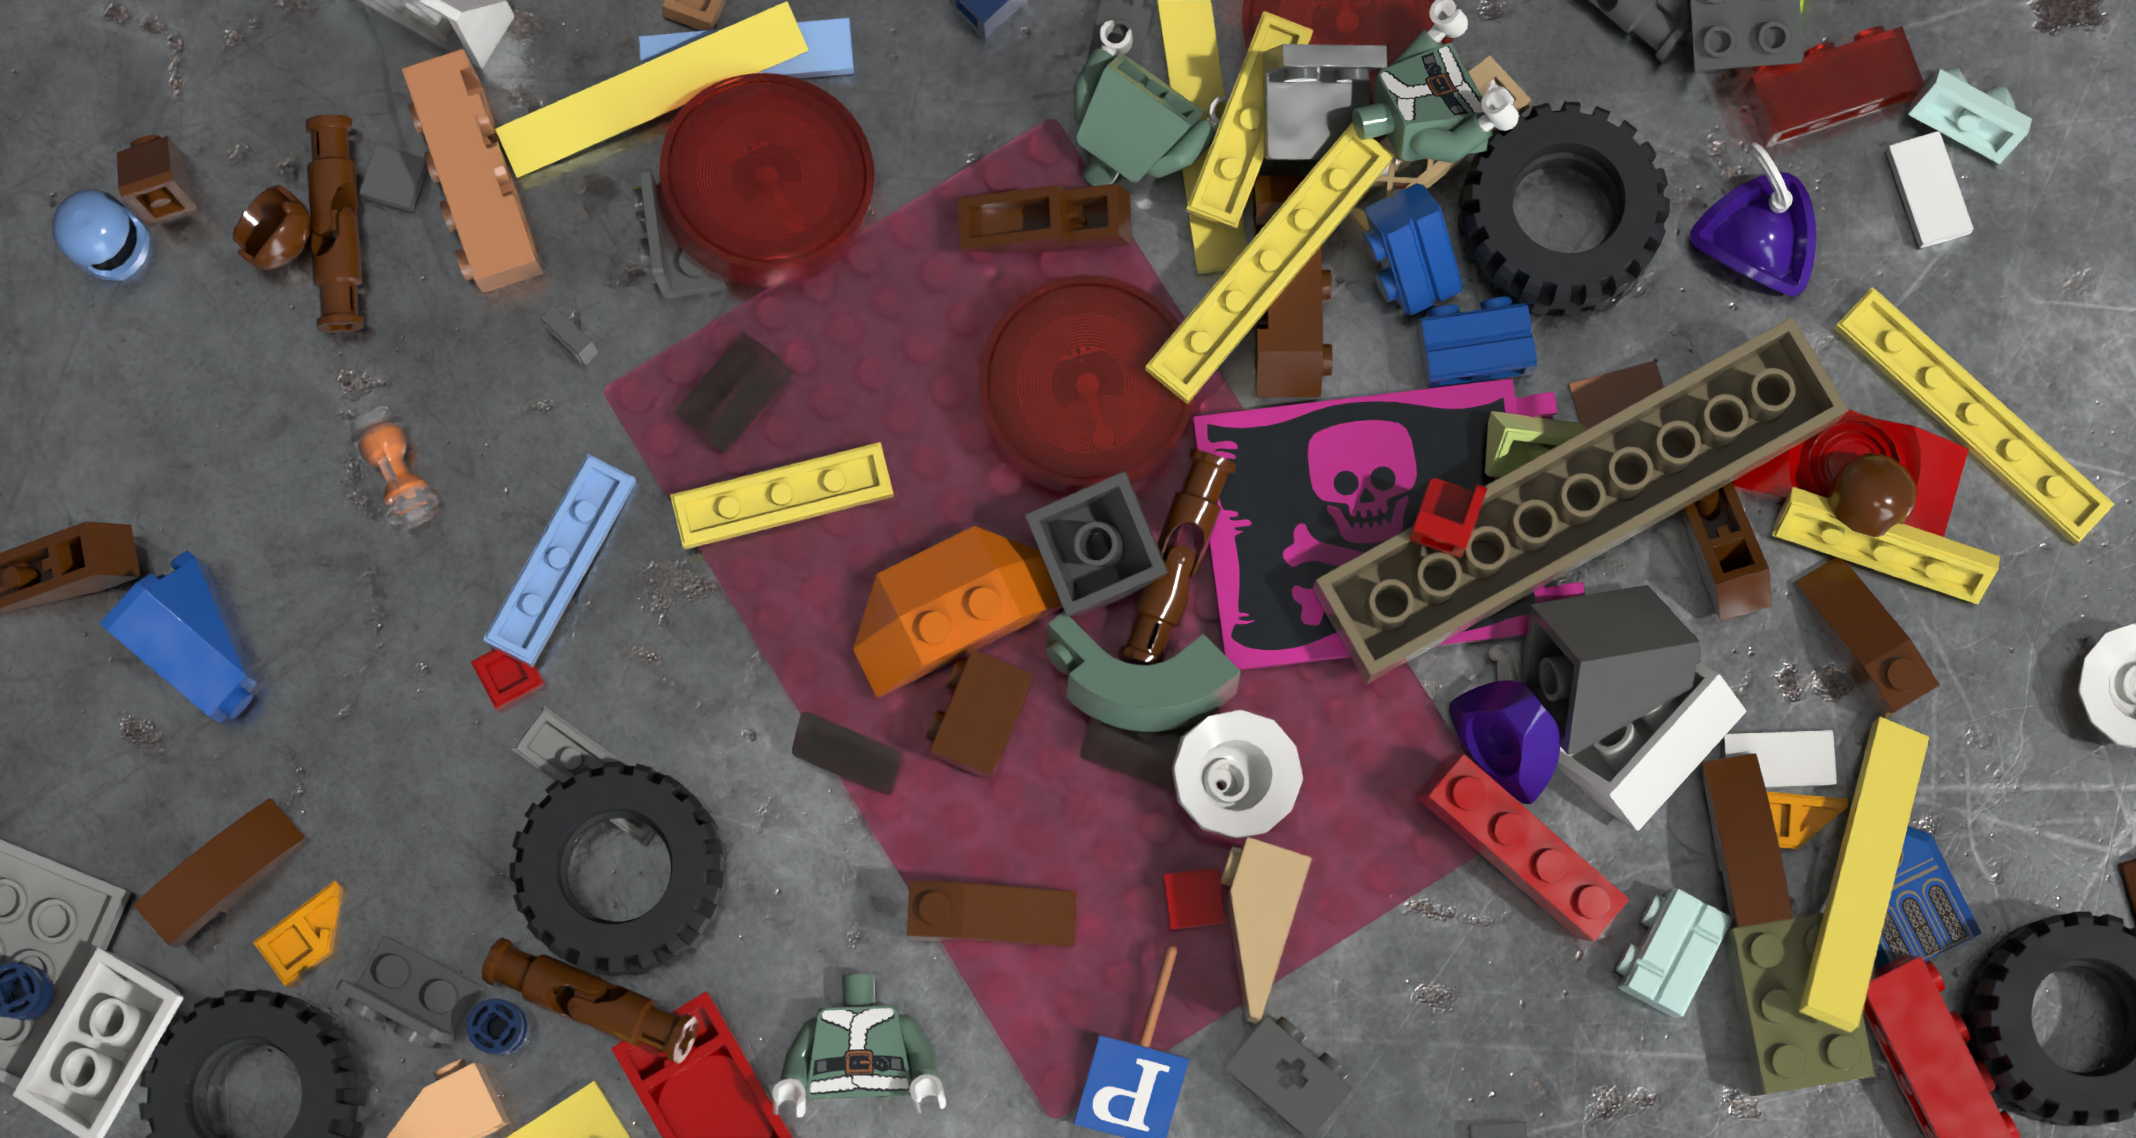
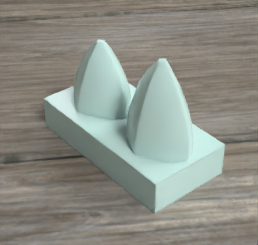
M1958 67L1945 70L1939 69L1912 100L1908 115L1998 164L2029 133L2032 118L2016 110L2014 101L2005 85L1992 88L1984 93L1969 85Z

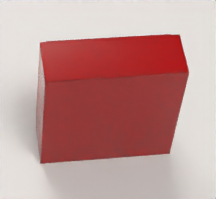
M493 649L471 661L497 711L546 686L535 664L532 668L499 650Z
M1219 868L1164 874L1170 930L1226 923Z

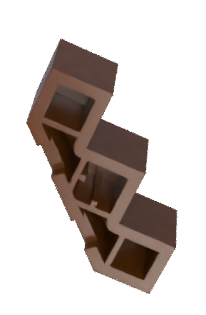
M1257 175L1254 183L1253 202L1254 238L1307 175ZM1322 245L1256 322L1254 366L1256 397H1321L1322 376H1332V344H1323L1322 302H1331L1332 283L1331 270H1322Z

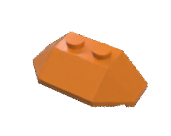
M973 526L876 574L853 651L878 699L971 653L972 649H980L1063 608L1040 550Z

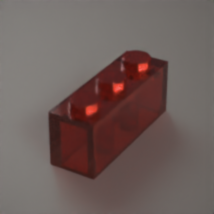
M1882 25L1871 27L1856 34L1853 37L1854 42L1836 48L1834 42L1819 44L1803 53L1804 58L1801 63L1757 66L1753 70L1754 74L1751 75L1743 92L1764 148L1913 100L1925 84L1903 26L1885 31Z

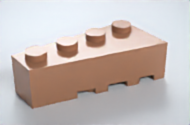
M464 48L402 68L413 103L408 104L412 121L418 135L424 133L430 150L424 153L429 173L434 183L441 182L446 196V200L439 202L449 232L458 231L463 246L462 249L456 250L455 253L465 281L474 279L482 293H486L544 274L501 141L495 130L496 126L481 80Z

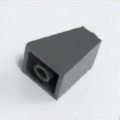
M1648 585L1535 603L1530 606L1520 682L1532 691L1555 720L1560 734V746L1567 755L1575 754L1690 690L1693 687L1696 665L1701 658L1700 641Z

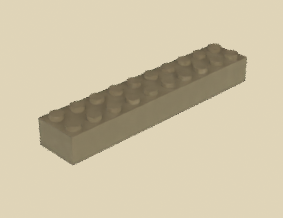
M1792 316L1485 486L1488 489L1467 548L1461 559L1409 540L1413 529L1412 526L1316 579L1312 591L1367 685L1835 425L1849 409Z

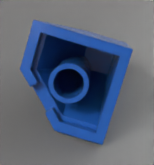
M187 550L172 560L170 566L174 571L167 576L162 574L156 577L150 573L136 582L99 624L208 717L222 723L226 717L230 719L237 717L249 705L253 698L250 691L257 684V680L208 566Z

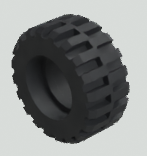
M1564 101L1561 110L1552 111L1549 103L1532 107L1529 116L1523 117L1519 113L1517 125L1512 129L1500 130L1499 132L1492 131V136L1488 138L1487 151L1479 152L1473 158L1459 199V205H1461V212L1458 217L1459 235L1466 238L1463 250L1469 263H1478L1482 269L1479 278L1488 288L1497 284L1505 291L1502 297H1511L1513 305L1517 304L1520 299L1532 304L1531 313L1546 316L1549 309H1560L1561 317L1578 316L1581 308L1589 306L1594 312L1607 306L1616 295L1622 297L1633 287L1640 275H1643L1660 247L1666 232L1664 223L1669 217L1670 199L1664 197L1663 193L1668 185L1666 174L1662 168L1655 169L1653 161L1657 153L1649 141L1639 145L1633 139L1638 129L1626 120L1619 127L1607 121L1611 111L1596 106L1592 115L1580 112V102ZM1551 167L1568 168L1588 176L1602 189L1611 206L1613 217L1607 236L1595 248L1578 253L1556 252L1537 244L1522 230L1513 211L1514 194L1520 182L1530 173Z
M618 761L604 762V767L591 769L589 766H585L572 771L574 777L563 783L556 780L545 789L548 795L539 805L533 802L524 814L528 821L523 832L516 831L512 847L517 851L515 862L510 863V880L515 882L517 894L513 898L518 912L525 916L528 922L527 928L537 940L545 944L550 952L584 970L618 977L622 974L637 976L651 973L650 969L661 965L667 967L679 960V955L687 948H694L705 937L702 935V932L710 921L714 923L720 911L718 906L721 892L726 891L727 875L724 873V860H727L724 844L721 842L717 832L718 827L709 812L688 789L668 774L666 776L657 772L653 767L638 763L636 766H628ZM616 818L637 820L654 829L665 843L671 862L670 879L663 897L650 911L627 921H608L587 912L575 898L568 877V867L572 852L582 836L595 825Z
M2074 911L2043 918L2025 924L2010 932V937L1997 942L1987 953L1989 960L1986 965L1977 967L1971 980L1977 986L1974 996L1966 998L1965 1014L1972 1015L1973 1029L1968 1030L1970 1035L1968 1045L1969 1047L1977 1046L1981 1056L1980 1061L1985 1065L1992 1079L1997 1084L1994 1092L2005 1102L2014 1101L2020 1106L2019 1112L2033 1119L2049 1120L2052 1125L2066 1127L2097 1126L2133 1118L2136 1112V927L2128 928L2124 926L2123 918L2110 914L2094 916L2091 911ZM2067 967L2086 968L2101 976L2115 991L2123 1009L2124 1034L2118 1052L2110 1063L2091 1072H2073L2058 1066L2043 1051L2033 1029L2032 1006L2040 984L2053 972Z
M244 989L225 991L222 997H207L193 1004L194 1011L189 1015L179 1014L168 1024V1028L172 1032L165 1041L159 1040L151 1056L156 1059L152 1070H143L140 1087L148 1088L147 1103L139 1104L141 1121H149L152 1133L145 1137L220 1138L209 1121L206 1109V1091L209 1079L217 1064L233 1049L248 1044H265L287 1055L294 1063L301 1080L302 1101L300 1111L294 1125L283 1138H357L362 1123L356 1121L358 1107L365 1106L366 1092L364 1089H359L358 1075L363 1074L359 1057L352 1056L349 1049L352 1042L344 1030L336 1028L330 1022L331 1017L321 1009L305 1003V1000L262 989H257V991Z

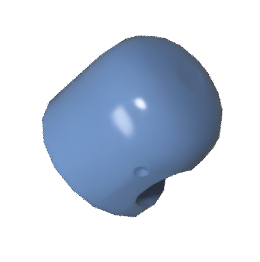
M96 189L81 190L66 197L57 207L52 220V236L60 252L87 275L102 280L122 281L133 275L144 263L150 249V233L139 218L107 192ZM130 217L137 229V243L132 255L123 265L113 270L93 268L91 265L101 264L114 257L124 246L129 233Z

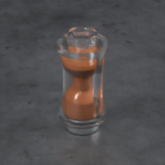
M380 407L366 412L353 420L350 426L354 433L351 437L354 448L359 449L361 456L366 462L381 469L387 482L383 493V501L388 511L386 516L390 524L402 523L405 529H410L434 517L432 509L440 501L437 494L431 491L429 484L419 475L411 473L404 461L407 438L402 430L404 424L401 418L393 416L389 407Z

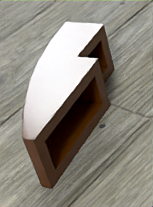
M1117 183L1067 190L1060 185L958 197L959 250L963 252H1056L1132 245L1130 193Z
M1753 753L1701 762L1718 867L1723 872L1730 917L1733 918L1731 925L1739 928L1793 919L1780 847L1757 754Z
M269 798L194 852L138 899L133 906L169 946L180 948L220 911L227 912L308 838L273 799Z

